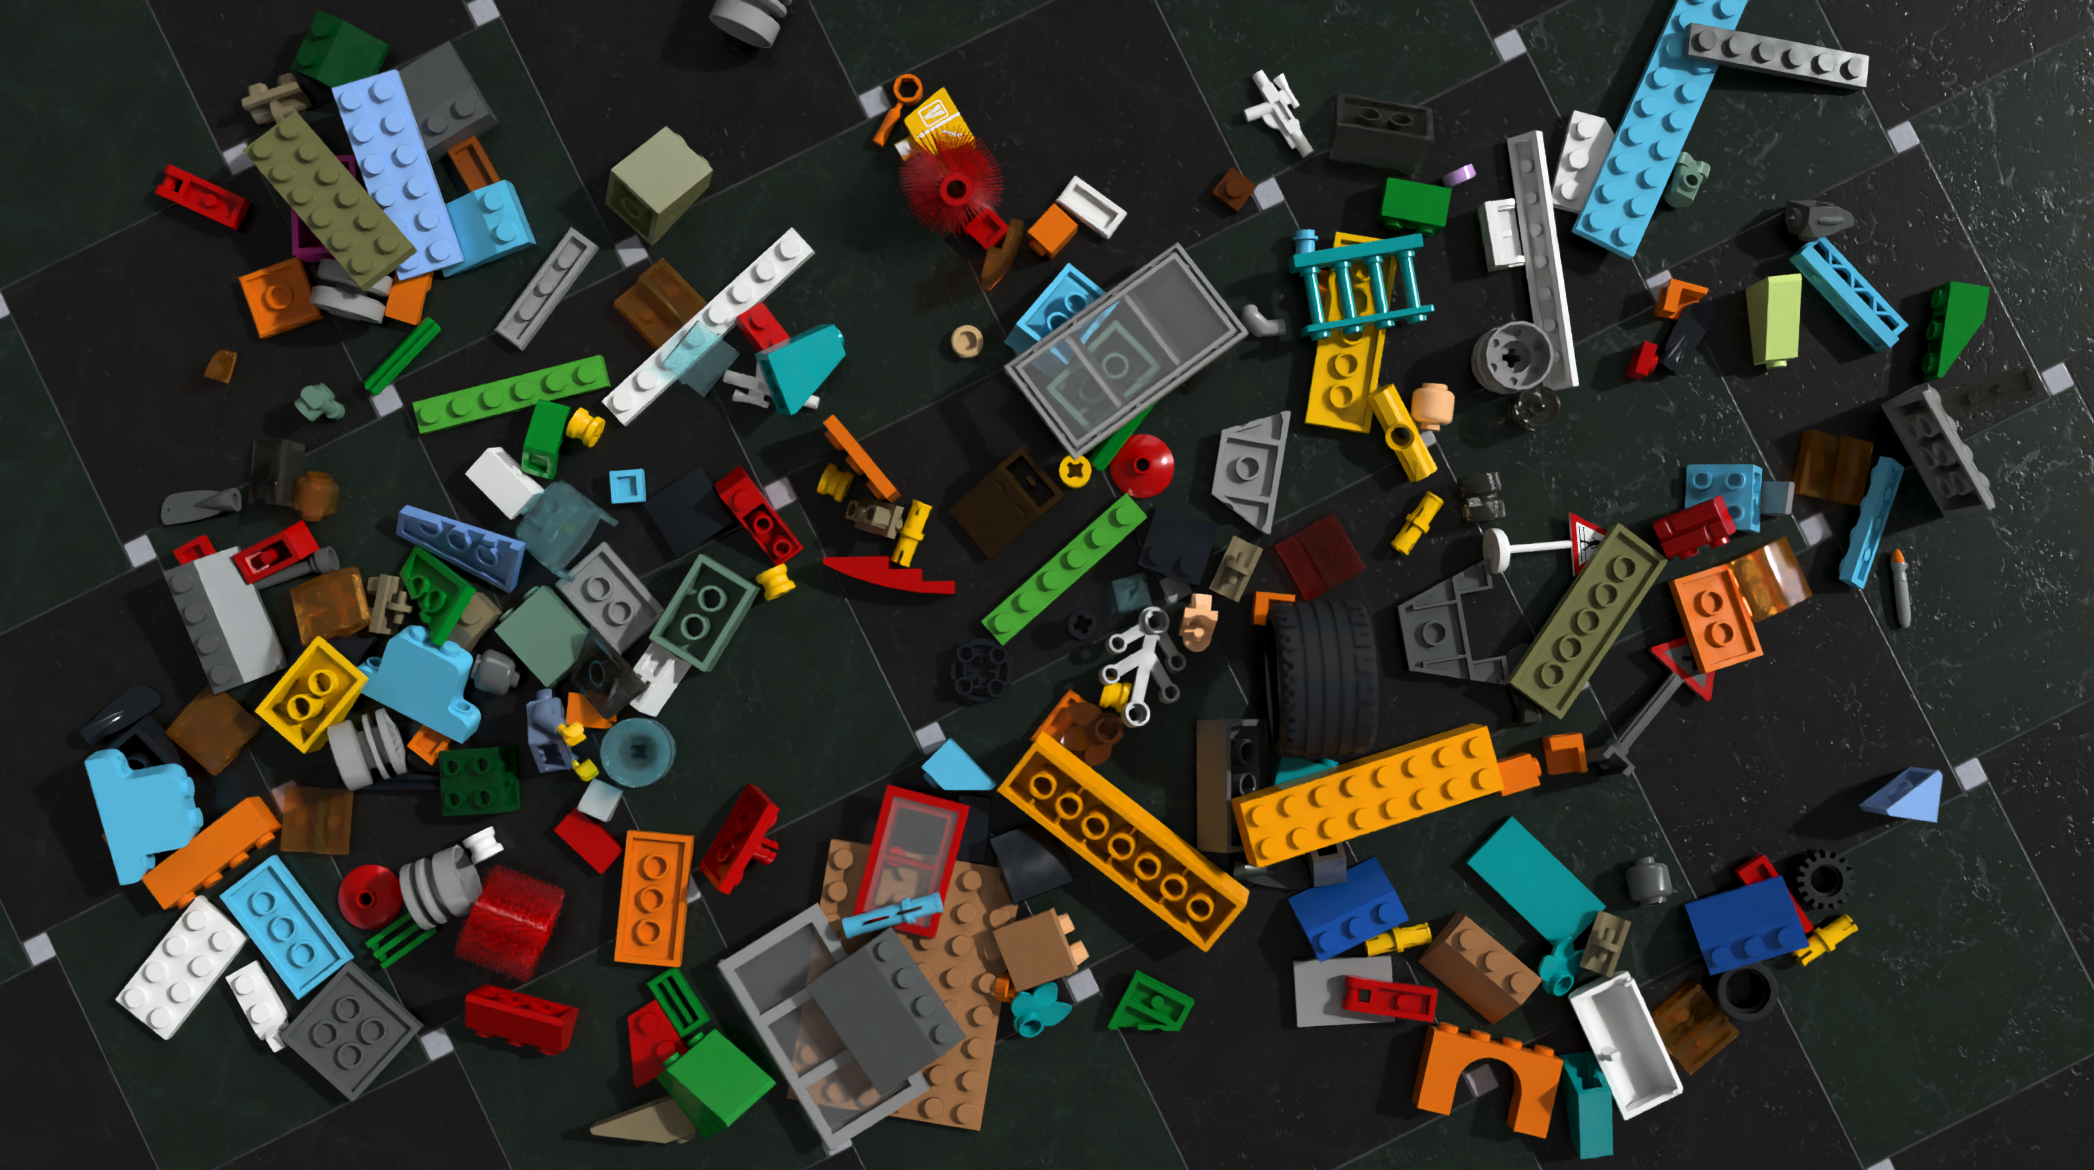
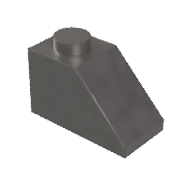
M1342 842L1306 853L1314 887L1347 882L1346 855Z

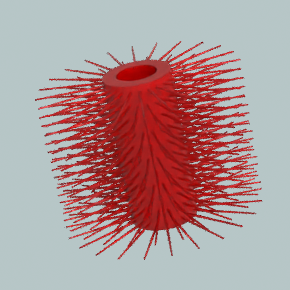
M947 130L944 133V138L939 139L938 142L930 131L939 157L933 146L931 145L937 158L921 138L920 140L924 144L925 149L917 141L915 142L921 149L919 155L916 153L917 149L913 153V156H917L916 160L918 161H916L917 163L913 162L911 165L906 164L912 168L906 167L904 169H911L913 171H903V173L907 174L899 176H917L915 178H906L915 179L913 181L901 183L916 184L901 187L915 186L904 190L903 192L913 190L904 196L915 193L908 198L915 197L911 200L915 201L912 205L917 203L919 204L916 207L921 205L916 212L921 209L923 210L918 215L926 210L922 217L929 211V208L931 209L926 217L928 218L931 215L929 220L933 218L934 214V219H936L940 211L936 222L941 217L947 227L948 221V231L949 225L951 230L950 219H952V214L953 223L955 218V226L958 216L957 230L959 220L963 217L971 228L963 205L971 218L972 216L965 203L981 222L975 210L982 217H985L980 211L983 209V206L987 207L983 201L986 200L985 198L989 199L993 196L990 193H998L985 190H1000L999 188H985L981 186H1003L986 185L987 183H994L987 181L1001 178H986L997 175H987L997 171H989L996 166L986 168L993 164L987 163L994 158L987 160L990 156L983 158L987 153L981 156L988 147L979 152L981 148L975 151L977 147L972 151L974 145L981 138L976 140L971 147L969 142L971 137L967 138L968 141H966V145L962 150L966 138L961 143L956 132L953 144V135L951 141V135L949 138ZM910 173H918V174H921V175H914V174L908 175V174H910Z
M498 869L495 882L493 874L491 881L489 879L487 887L485 885L484 892L482 887L480 896L478 887V898L476 902L474 901L475 904L472 910H467L471 911L467 924L469 926L465 930L466 938L463 942L462 952L464 949L466 951L468 949V952L471 949L475 953L474 949L477 945V952L484 955L485 962L493 952V954L495 953L493 959L496 960L497 964L500 965L499 961L502 957L501 966L504 968L507 958L509 960L511 956L513 960L512 966L516 960L520 967L523 963L525 971L527 967L529 971L530 969L532 971L534 963L536 965L538 955L540 958L541 951L543 958V949L550 935H554L551 933L555 926L554 918L559 912L558 904L554 899L551 903L549 896L547 899L545 895L544 898L543 895L541 897L539 889L536 894L535 889L533 890L534 886L528 883L526 887L527 882H525V878L522 884L521 881L515 878L514 883L511 882L509 887L508 882H506L508 870L505 875L503 872L500 878ZM509 960V968L513 970L512 966L510 967L511 962Z

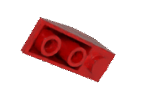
M738 466L714 484L721 499L776 566L784 564L804 549L741 466Z

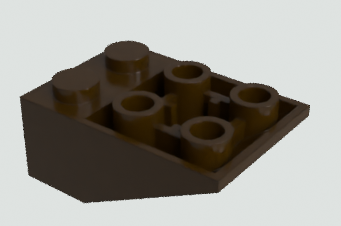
M1022 445L956 503L949 512L988 559L991 560L1061 502L1065 495Z

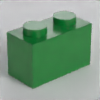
M1388 177L1382 185L1376 222L1384 223V228L1390 230H1403V227L1416 229L1415 233H1422L1423 236H1434L1435 233H1440L1446 225L1452 189Z

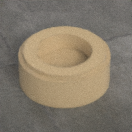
M961 326L954 331L951 337L952 348L961 358H974L983 349V336L974 326Z

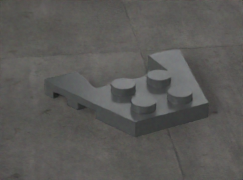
M1488 560L1479 561L1396 606L1407 671L1509 685L1506 683L1509 677L1506 655L1472 661L1460 594L1493 588Z

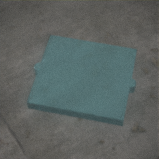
M697 320L662 362V365L678 376L681 384L687 383L705 397L740 353L722 340L723 336L720 333L715 334Z

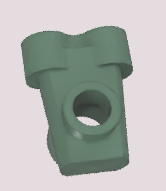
M1680 152L1672 170L1674 172L1672 182L1663 191L1666 202L1677 208L1687 207L1693 203L1700 184L1707 181L1710 171L1708 163L1695 161L1689 153Z
M323 383L305 387L301 391L300 397L294 402L297 409L312 422L322 413L334 420L341 419L345 414L344 406L334 400L335 395Z

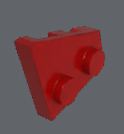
M656 999L628 1016L633 1078L637 1089L664 1071L665 1068L661 1064L678 1051L682 1055L689 1048L684 1038H680Z

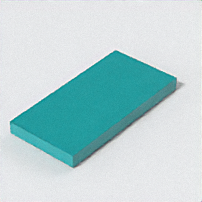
M1511 815L1465 861L1553 947L1565 936H1571L1574 941L1592 923L1598 911H1603L1606 908L1590 890Z

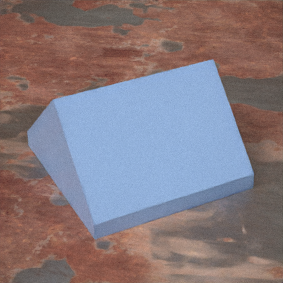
M1909 767L1859 806L1863 811L1937 822L1943 775L1939 770Z

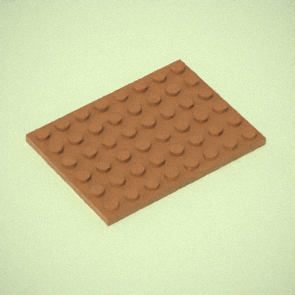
M832 838L820 907L850 954L883 930H875L848 939L842 923L843 918L853 916L871 845ZM905 851L907 857L934 864L937 862L938 856ZM886 861L875 904L887 907L901 903V900L906 897L915 899L928 895L934 871L906 863L894 867ZM955 861L935 939L892 928L967 1037L944 1055L920 1070L930 1086V1090L888 1116L977 1131L981 1129L1002 1003L996 999L994 989L999 975L1003 972L1007 973L1006 964L992 931L1015 922L1018 905L1013 906L1000 880L1001 871L998 866L970 861ZM922 906L915 907V908H912V909H909V910H905V912H910V911H913V910L921 909ZM815 930L806 985L836 964L835 959L817 930ZM813 998L803 1003L793 1065L800 1076L847 1048ZM854 1058L807 1088L817 1104L866 1112L910 1085V1082L906 1079L880 1096ZM789 1087L787 1098L797 1100Z

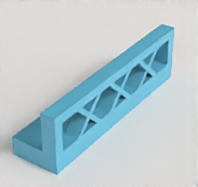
M1819 237L1816 242H1807L1789 259L1876 353L1891 348L1899 340L1897 336L1908 324L1826 237ZM1818 244L1825 251V260L1813 248L1814 245ZM1835 270L1844 271V273L1847 275V283L1838 275V273ZM1856 293H1864L1870 299L1869 306ZM1878 316L1887 317L1896 327L1890 330Z

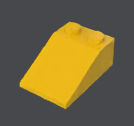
M317 636L257 707L255 712L303 754L318 751L329 740L327 727L343 722L369 678L321 636Z

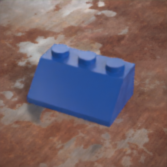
M1375 856L1347 868V882L1314 887L1312 885L1287 898L1314 956L1320 963L1409 920L1395 889Z
M1782 875L1684 904L1710 975L1810 947Z

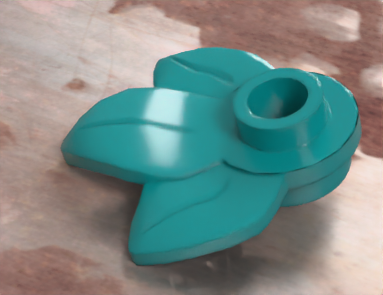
M1565 936L1560 939L1553 947L1552 954L1543 957L1540 962L1538 975L1543 980L1542 987L1548 994L1556 996L1565 995L1573 986L1574 977L1584 968L1579 966L1585 949L1574 951L1573 938L1571 936Z
M1056 983L1041 984L1031 994L1021 991L1014 997L1011 1003V1011L1014 1014L1012 1021L1014 1029L1023 1037L1037 1036L1042 1032L1044 1026H1053L1062 1021L1070 1013L1072 1006L1056 1001L1058 994Z

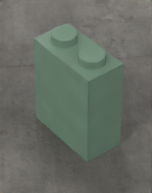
M535 586L524 595L523 600L525 602L518 609L511 608L499 618L498 621L501 624L494 631L546 688L556 687L602 643L551 587L542 586L539 588Z

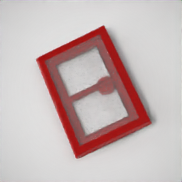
M888 784L853 916L901 903V900L906 897L915 899L934 894V892H939L944 906L970 806ZM922 906L897 912V914L900 915L913 910L921 909ZM942 912L918 918L912 924L903 922L889 927L935 939ZM883 916L880 918L869 920L867 922H875L878 920L889 918V916Z

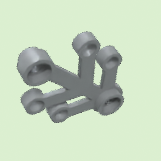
M1150 606L1142 610L1138 616V624L1122 634H1114L1105 641L1107 652L1112 655H1118L1126 650L1127 644L1143 636L1141 649L1115 665L1110 664L1101 668L1098 673L1100 682L1103 685L1110 686L1117 683L1120 676L1137 667L1130 702L1125 704L1121 710V719L1130 728H1138L1145 725L1150 718L1149 707L1144 703L1150 673L1159 687L1158 698L1162 703H1173L1180 696L1178 686L1171 682L1154 652L1156 641L1166 656L1164 666L1168 672L1177 673L1182 671L1186 666V659L1183 654L1177 651L1167 633L1169 628L1167 613L1156 606ZM1149 618L1156 622L1155 628L1149 625ZM1113 639L1120 643L1119 650L1113 647ZM1172 658H1176L1178 660V668H1175L1172 665ZM1106 670H1110L1113 673V680L1107 679L1105 675ZM1166 688L1172 691V699L1166 696ZM1130 710H1133L1137 715L1135 721L1129 717Z

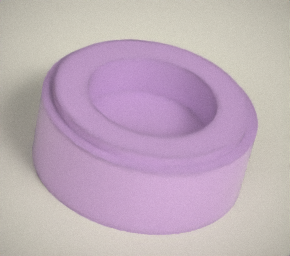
M1469 164L1442 176L1445 187L1450 188L1475 177L1476 173L1473 165Z

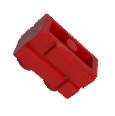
M1721 495L1653 522L1655 532L1661 541L1662 548L1668 559L1677 555L1680 560L1687 559L1698 554L1697 548L1709 544L1710 549L1719 547L1730 542L1728 536L1736 532L1735 524L1728 513V508Z

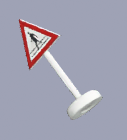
M1568 512L1570 540L1509 545L1504 531L1498 528H1490L1486 530L1483 537L1484 560L1489 561L1490 572L1498 574L1507 569L1510 562V554L1571 548L1573 576H1576L1607 531L1571 512Z

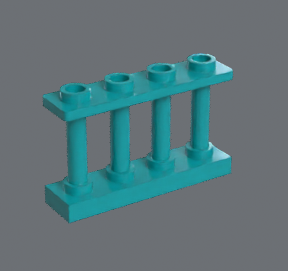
M1422 233L1292 255L1288 260L1290 274L1299 272L1300 277H1304L1312 325L1305 326L1301 330L1302 337L1311 336V340L1316 341L1330 338V332L1343 330V335H1352L1363 332L1362 327L1375 325V330L1394 327L1395 321L1406 320L1408 325L1427 321L1426 316L1435 311L1434 304L1420 305L1412 260L1415 257V253L1424 246ZM1395 256L1396 261L1400 263L1408 309L1389 312L1380 263H1383V258ZM1363 262L1364 266L1368 267L1376 314L1357 317L1349 275L1351 263ZM1331 267L1332 271L1336 272L1344 316L1343 320L1325 322L1317 274L1320 273L1319 269Z

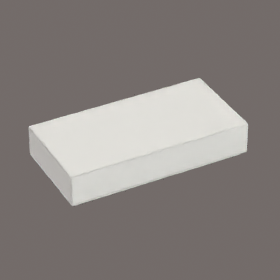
M1076 175L1056 200V204L1106 240H1109L1127 215L1126 211Z

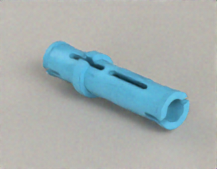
M934 892V894L915 899L906 897L901 900V903L874 909L849 918H843L842 923L845 935L849 939L856 935L880 930L903 922L912 924L918 918L938 912L941 913L943 912V904L939 892ZM922 906L921 909L913 910L900 915L897 914V912ZM887 915L889 916V918L864 924V922L869 920H873Z

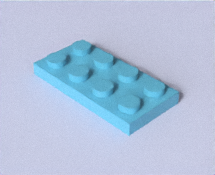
M277 855L270 856L219 896L298 1000L306 996L354 958Z

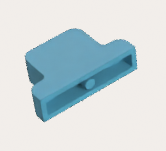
M410 625L388 641L383 658L369 657L357 667L369 678L361 691L362 694L461 744L477 731L481 720L480 711L475 705L463 698V692L471 674L474 661L471 654L462 649L457 643L445 641L444 645L440 646L432 642L429 636L431 633L429 629Z
M116 749L96 751L84 761L120 886L138 882L149 869L155 867L154 853L185 847L199 832L200 827L203 826L202 812L200 808H196L193 799L195 793L193 780L191 777H187L186 771L182 766L171 763L132 770L129 768L128 761L123 753Z

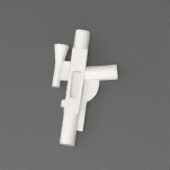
M1258 71L1252 76V79L1258 86L1265 102L1243 110L1246 121L1250 122L1262 117L1270 128L1279 129L1291 150L1297 148L1301 156L1305 158L1314 150L1300 130V122L1294 118L1287 107L1292 104L1295 109L1300 105L1289 89L1284 73L1273 80L1281 89L1278 92L1264 71Z
M758 361L756 377L726 370L723 382L749 390L747 395L736 389L732 401L751 403L764 408L769 407V402L764 401L765 395L772 396ZM811 395L803 406L817 409L820 397Z

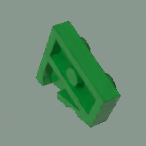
M1135 970L1107 1027L1111 1030H1118V1027H1138V1030L1151 1031L1152 1029L1159 1028L1163 1031H1180L1194 1004V999Z

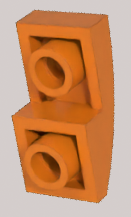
M434 271L403 281L399 280L397 272H395L384 316L413 325L420 323L426 292L431 289Z

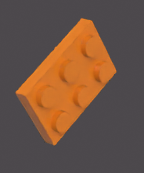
M831 415L823 422L829 429L824 435L839 452L845 448L850 454L845 460L860 477L866 474L870 478L866 485L880 501L886 498L891 504L897 500L901 494L834 415Z
M1732 563L1668 582L1700 675L1764 655Z

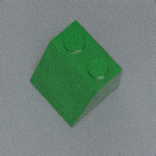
M716 1029L707 1035H704L702 1031L686 1043L689 1049L682 1055L677 1051L661 1064L665 1070L656 1076L704 1139L711 1137L732 1124L776 1084L768 1074Z

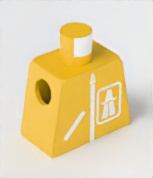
M943 87L904 119V125L909 136L897 142L894 146L902 160L906 161V159L911 158L909 155L913 154V147L920 152L919 147L914 142L915 140L925 149L924 144L920 140L921 138L937 158L931 147L932 145L939 157L930 131L938 142L937 136L941 134L939 139L944 138V133L947 130L949 138L951 135V141L953 135V144L955 132L957 134L958 131L961 137L962 134L964 135L963 141L966 138L962 150L966 145V141H968L967 138L969 139L972 133Z

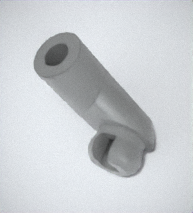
M1246 305L1242 308L1241 322L1254 336L1268 337L1286 334L1284 319L1266 320L1255 305Z

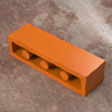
M259 796L246 798L194 837L188 845L177 850L141 879L164 910L176 906L182 909L195 900L197 897L195 893L202 887L208 889L218 883L223 878L221 873L227 868L231 867L234 869L249 859L247 853L253 848L261 849L275 839L273 833L282 826Z

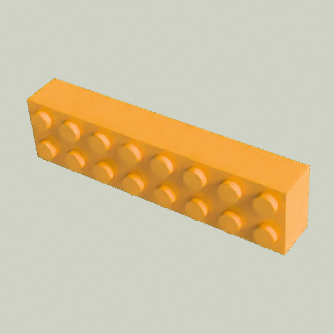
M1471 723L1233 798L1230 801L1249 864L1261 868L1503 790L1504 785L1488 727Z
M1044 731L1040 733L997 790L1205 953L1247 904L1250 892L1248 889Z

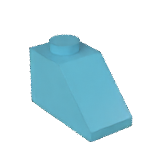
M952 738L922 766L926 771L922 776L935 789L941 786L944 790H991L996 785Z

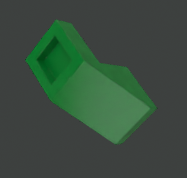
M538 399L523 446L521 472L553 480L557 471L559 447L566 437L571 407Z

